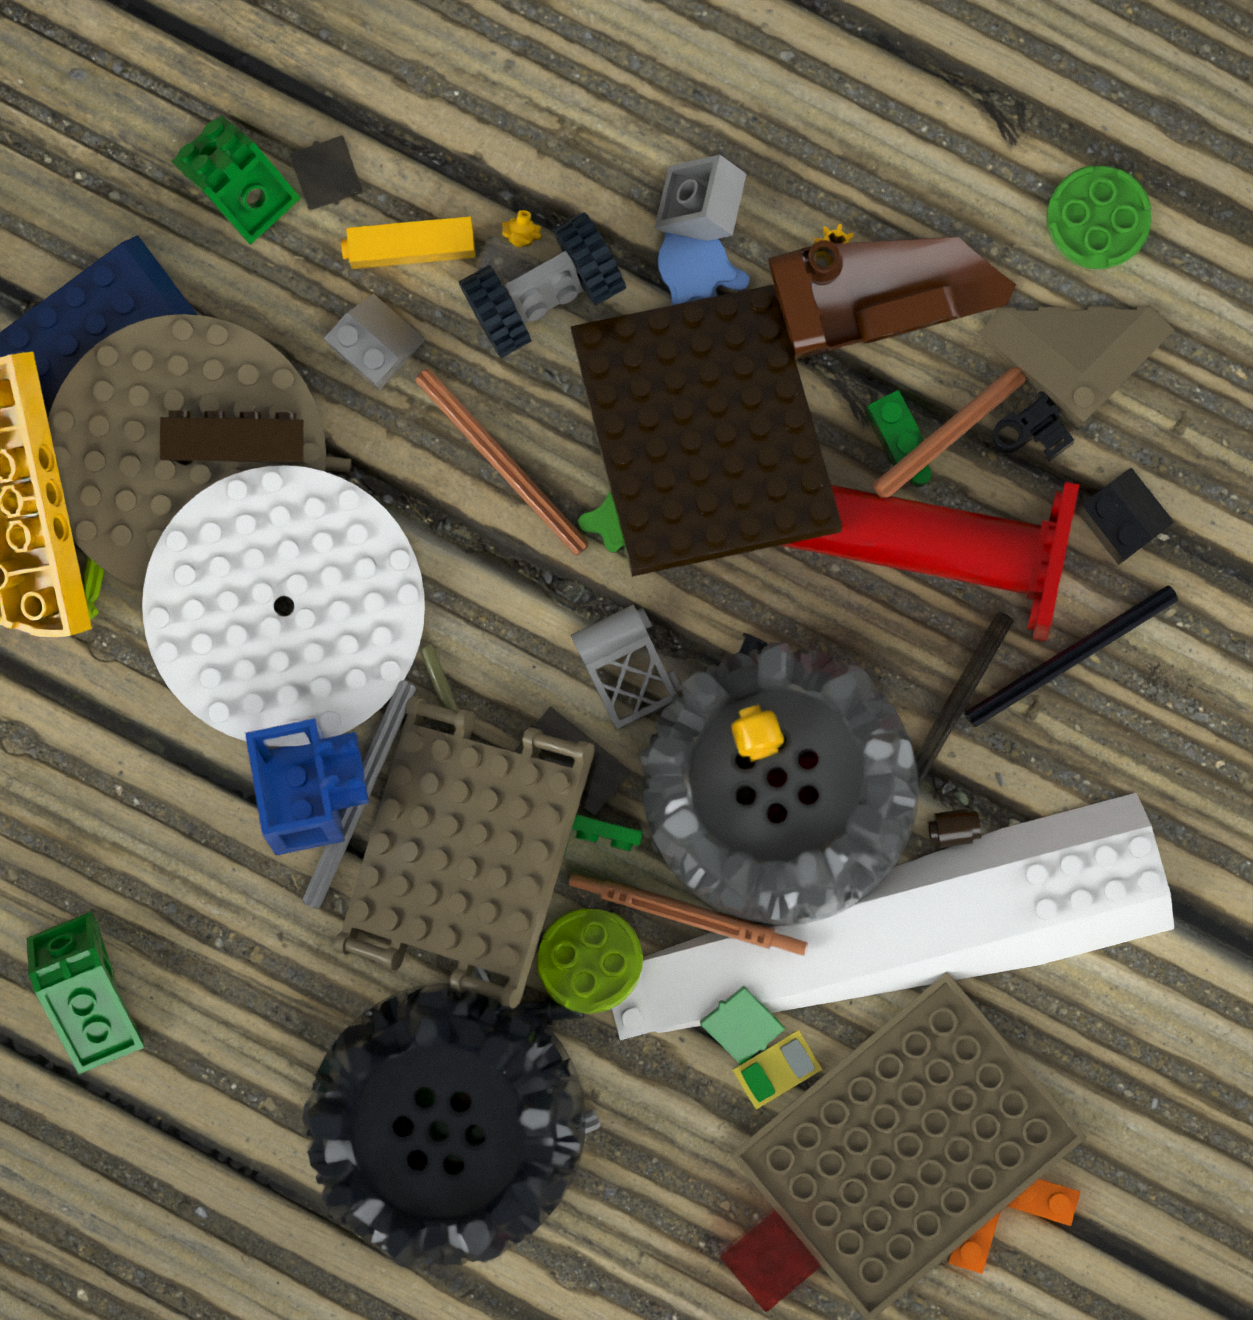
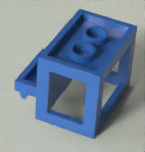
M315 718L246 732L245 736L261 831L275 855L345 842L340 809L369 803L356 732L325 738ZM305 732L311 744L270 749L265 740Z

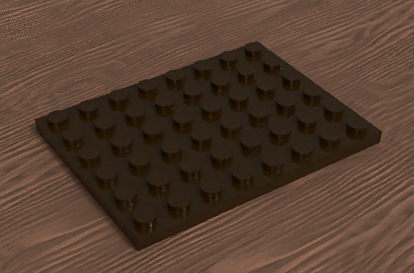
M773 285L571 326V335L632 577L842 532V523Z

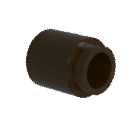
M968 809L934 813V821H928L931 842H937L939 848L971 844L974 839H981V827L977 811L969 812Z

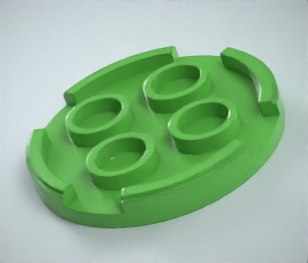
M1086 166L1069 174L1055 189L1047 209L1048 232L1055 247L1069 261L1088 269H1110L1130 260L1144 245L1151 226V204L1144 188L1129 173L1106 166Z

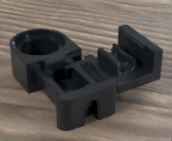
M1040 391L1038 392L1037 397L1039 399L1018 415L1012 411L995 425L993 442L997 449L1005 453L1015 452L1032 440V436H1034L1033 440L1035 442L1040 440L1046 448L1044 453L1046 460L1050 462L1074 444L1075 439L1058 420L1059 409L1055 404L1051 405L1049 397L1045 392ZM1005 427H1013L1017 430L1019 438L1013 444H1005L999 439L998 434L1000 430ZM1062 439L1064 440L1061 444H1059V445H1058L1057 447H1055L1053 450H1051V451L1049 450L1052 446H1054V445H1055L1056 443H1058L1060 440H1062Z

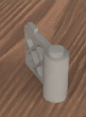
M634 605L626 607L570 635L616 730L670 704L672 696L677 695L676 692L682 690L674 671L666 672L646 629L652 625L643 607L636 610ZM643 646H646L651 656L647 672L628 666L632 652ZM626 655L624 664L614 661ZM608 663L621 667L616 687L601 683L596 669ZM654 664L660 677L651 674ZM626 670L645 676L639 695L620 689ZM649 678L662 681L669 695L658 701L644 698L643 695ZM605 689L614 691L611 701ZM618 693L637 699L633 713L622 719L618 718L613 707ZM641 701L650 704L639 710Z

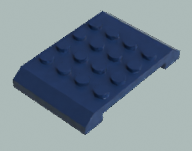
M137 235L120 243L0 332V358L11 354L34 353L48 419L53 401L62 383L79 360L97 343L128 325L146 319L165 315L198 314Z

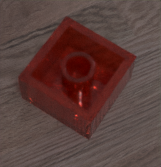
M773 1207L719 1252L722 1261L765 1313L821 1267Z

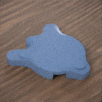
M664 232L665 239L658 256V271L663 282L670 290L671 305L717 296L716 289L718 287L738 292L746 290L750 282L749 275L737 269L728 261L725 249L719 239L705 241Z

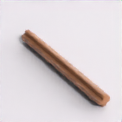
M1018 367L1010 368L875 481L873 488L878 496L881 498L890 497L1023 385L1026 381V376L1022 373L1021 369Z

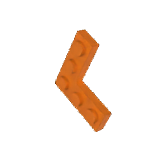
M1038 1179L1008 1204L1007 1207L1071 1226L1081 1192ZM1000 1212L949 1255L947 1263L983 1274Z

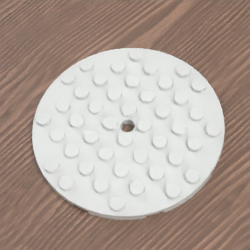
M283 465L254 468L233 474L204 489L184 505L163 531L154 548L144 581L142 610L144 630L151 656L169 689L188 710L206 724L226 735L246 741V732L314 718L325 738L341 735L370 718L393 696L399 682L405 679L413 664L423 631L425 601L422 576L413 549L398 523L378 501L358 486L341 477L308 467ZM280 596H288L294 602V610L288 616H280L274 610V603ZM305 732L265 740L268 746L279 747L311 744Z

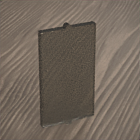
M551 706L535 726H530L541 730L544 735L577 744L580 741L593 744L594 756L579 804L595 816L610 797L616 796L615 790L631 770ZM523 741L516 748L515 753L522 754L524 748ZM541 748L537 758L573 768L575 762L574 757Z

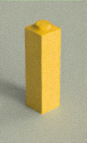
M471 216L346 228L347 238L341 239L343 260L349 259L352 269L476 258Z

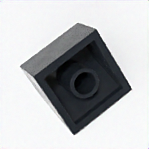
M1132 467L1076 509L1077 513L1118 565L1174 523Z

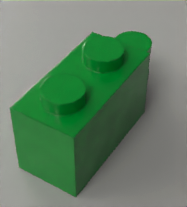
M899 390L867 406L865 414L892 466L896 465L925 440ZM929 465L925 466L909 480L913 486L923 487L929 482L932 475Z

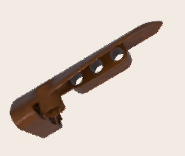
M959 236L835 244L823 240L814 243L813 246L768 258L775 295L780 304L795 360L862 341L864 344L876 342L1007 306L1016 286L1014 282L982 258ZM819 251L828 252L833 258V263L827 267H821L815 263L814 255Z

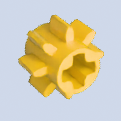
M840 223L836 230L831 231L828 227L824 226L822 229L824 238H814V243L823 240H832L833 243H849L854 238V233L846 235L841 231L842 224ZM819 251L816 254V260L824 258L828 261V266L833 263V258L828 252Z

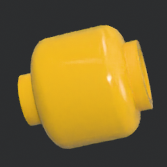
M760 705L739 711L741 718L734 721L731 725V731L739 754L745 757L750 756L751 761H756L779 753L777 747L783 743L784 738L776 714L770 710L761 711Z

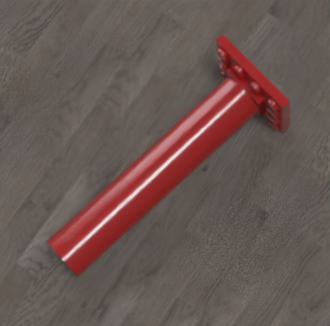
M1065 482L1063 492H1055L1049 521L1042 520V524L1038 525L894 496L881 498L877 493L831 484L842 523V532L779 545L1027 594L1026 599L1034 600L1027 630L1034 631L1032 640L1046 642L1052 624L1079 485Z

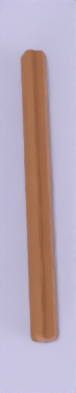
M428 368L423 370L415 379L420 388L574 555L581 554L589 545L586 538L436 375Z

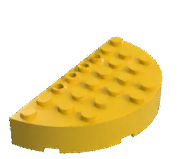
M34 353L11 354L0 358V624L10 629L16 628L29 632L30 635L71 636L91 630L92 626Z

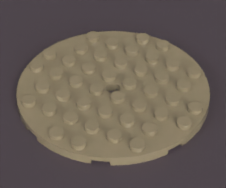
M188 314L165 315L128 325L112 333L97 343L73 367L62 383L48 417L73 541L101 568L115 577L140 588L144 587L148 564L163 531L184 505L204 489L233 474L266 466L289 465L308 467L321 471L326 469V444L322 420L316 402L296 368L281 352L257 334L234 323L213 317ZM169 410L190 411V418H204V411H225L226 418H240V412H261V419H275V412L297 413V419L304 420V463L193 461L190 465H181L178 461L160 460V417H169Z

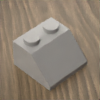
M720 154L669 166L654 228L659 231L705 241L733 236L746 173Z
M374 293L348 311L324 337L326 344L378 391L384 387L425 341L417 331Z

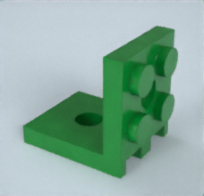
M222 115L216 120L209 122L204 127L203 132L194 141L184 145L179 150L178 155L171 161L185 177L211 200L250 245L301 199L259 147ZM254 189H260L259 199L254 203L247 204L246 199L249 192Z

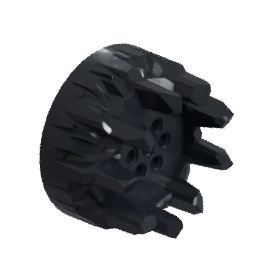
M450 983L417 986L393 994L361 1014L339 1035L329 1052L325 1055L315 1074L316 1079L312 1086L313 1094L304 1103L302 1120L308 1127L306 1132L307 1139L311 1140L307 1150L310 1166L318 1172L316 1175L318 1184L324 1185L322 1200L332 1218L336 1220L342 1217V1223L351 1224L352 1231L362 1237L365 1243H379L378 1246L382 1250L387 1251L394 1262L401 1267L411 1266L419 1259L424 1260L425 1264L432 1265L436 1263L438 1266L463 1265L468 1261L475 1262L478 1260L485 1263L499 1257L513 1245L520 1243L543 1224L563 1199L572 1184L580 1164L585 1141L586 1110L583 1090L571 1058L549 1026L520 1003L516 1008L512 1009L503 1006L499 1000L468 990L464 992L453 990L450 987ZM420 1087H429L435 1093L434 1104L424 1105L419 1101L417 1093ZM458 1091L466 1092L471 1098L470 1108L460 1109L456 1107L453 1102L454 1093ZM406 1116L412 1120L414 1124L412 1133L404 1134L397 1129L396 1120L398 1117ZM441 1120L448 1124L450 1129L448 1137L438 1138L433 1134L432 1124L434 1121ZM471 1125L481 1126L486 1133L485 1141L476 1143L470 1140L467 1134L468 1127ZM413 1150L424 1151L428 1157L427 1166H415L410 1159L411 1152ZM450 1154L459 1155L464 1161V1169L458 1172L450 1170L446 1164V1157Z

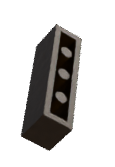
M169 410V417H160V460L304 463V420L297 419V413L275 412V419H261V412H240V418H226L225 411H204V418H190V411Z

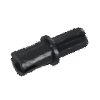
M546 997L545 1001L521 1003V1005L532 1011L543 1022H548L549 1025H553V1021L584 1018V1013L566 1009L555 1000H551L550 997Z

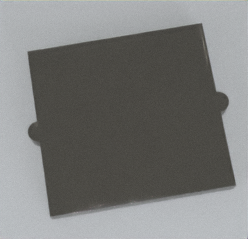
M343 135L321 143L314 141L313 146L289 153L309 211L332 203L338 205L340 200L363 193Z

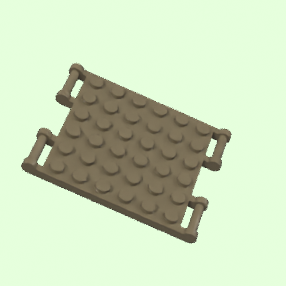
M412 696L406 704L407 717L343 928L334 941V949L336 952L345 955L353 953L381 962L385 968L391 970L400 968L408 945L459 961L458 967L450 978L451 989L459 992L468 990L499 1000L503 1006L513 1009L518 1006L523 994L594 756V746L584 741H580L577 744L544 735L541 730L529 727L523 735L524 748L522 754L470 740L475 724V714L473 711L465 709L455 711L426 703L424 698ZM427 717L455 725L454 735L421 727L423 718ZM540 748L574 757L573 768L537 759ZM359 929L391 939L390 947L384 949L356 940ZM475 966L510 977L508 985L503 987L472 977Z

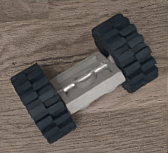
M585 212L553 229L563 253L505 284V288L490 265L459 281V285L473 313L500 358L532 342L525 326L526 322L536 321L553 307L571 302L583 290L596 306L626 289L625 281L609 248Z

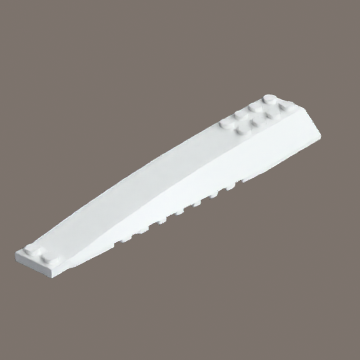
M1137 793L998 829L982 835L981 839H974L971 844L951 846L895 866L889 875L869 895L852 907L831 917L807 924L785 926L761 924L775 928V933L808 942L804 956L772 946L770 949L763 948L714 932L644 956L642 974L636 988L626 1000L612 1008L619 1038L624 1040L654 1031L663 1033L701 1026L700 1021L719 1006L720 1000H727L743 986L771 1013L931 985L946 972L953 980L1037 966L1174 929L1171 894L1151 823Z

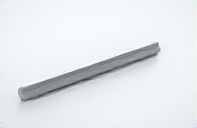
M404 680L399 682L362 763L368 798L405 717L406 704L409 698L414 696L416 692V686ZM366 804L342 809L340 815L345 842L326 845L302 899L304 904L315 909L321 907Z

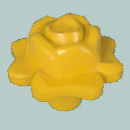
M518 211L517 219L511 218L510 221L502 223V235L508 237L509 243H512L515 247H530L534 240H541L542 237L540 234L541 226L533 224V221L530 220L531 213L528 211Z

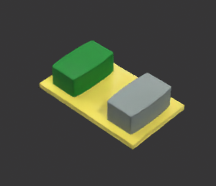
M798 1030L733 1069V1072L757 1110L823 1069Z

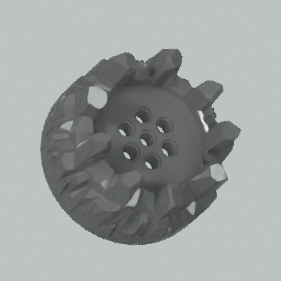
M771 642L762 652L757 649L751 650L749 655L737 652L724 657L719 666L715 664L710 665L706 672H694L681 682L683 693L672 696L671 704L664 709L662 715L656 721L655 728L657 733L652 735L650 745L642 751L640 758L645 772L644 781H642L644 793L642 796L646 819L662 857L675 876L694 895L711 907L730 916L766 925L807 924L828 918L852 907L869 895L889 875L902 856L909 841L917 814L919 781L913 747L904 724L894 706L888 702L883 693L877 690L868 674L857 666H849L845 663L839 665L834 657L821 654L815 650L810 653L803 649L793 652L787 642ZM760 705L761 711L770 710L776 714L782 735L787 739V745L777 754L756 760L753 768L742 770L737 767V760L741 755L738 752L731 731V725L734 721L741 718L739 711ZM808 752L816 754L819 757L818 764L812 769L802 768L799 765V759L803 754ZM778 770L783 771L788 776L785 785L779 788L770 786L768 784L770 774ZM806 788H813L818 791L819 798L812 805H804L799 801L800 793ZM744 789H751L756 792V799L749 806H742L737 802L739 792ZM776 806L784 807L788 811L785 821L779 824L772 823L768 819L769 811Z

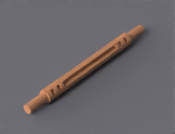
M572 872L570 876L569 886L599 894L601 899L770 949L772 946L804 956L808 947V942L775 933V928L611 879L602 881Z

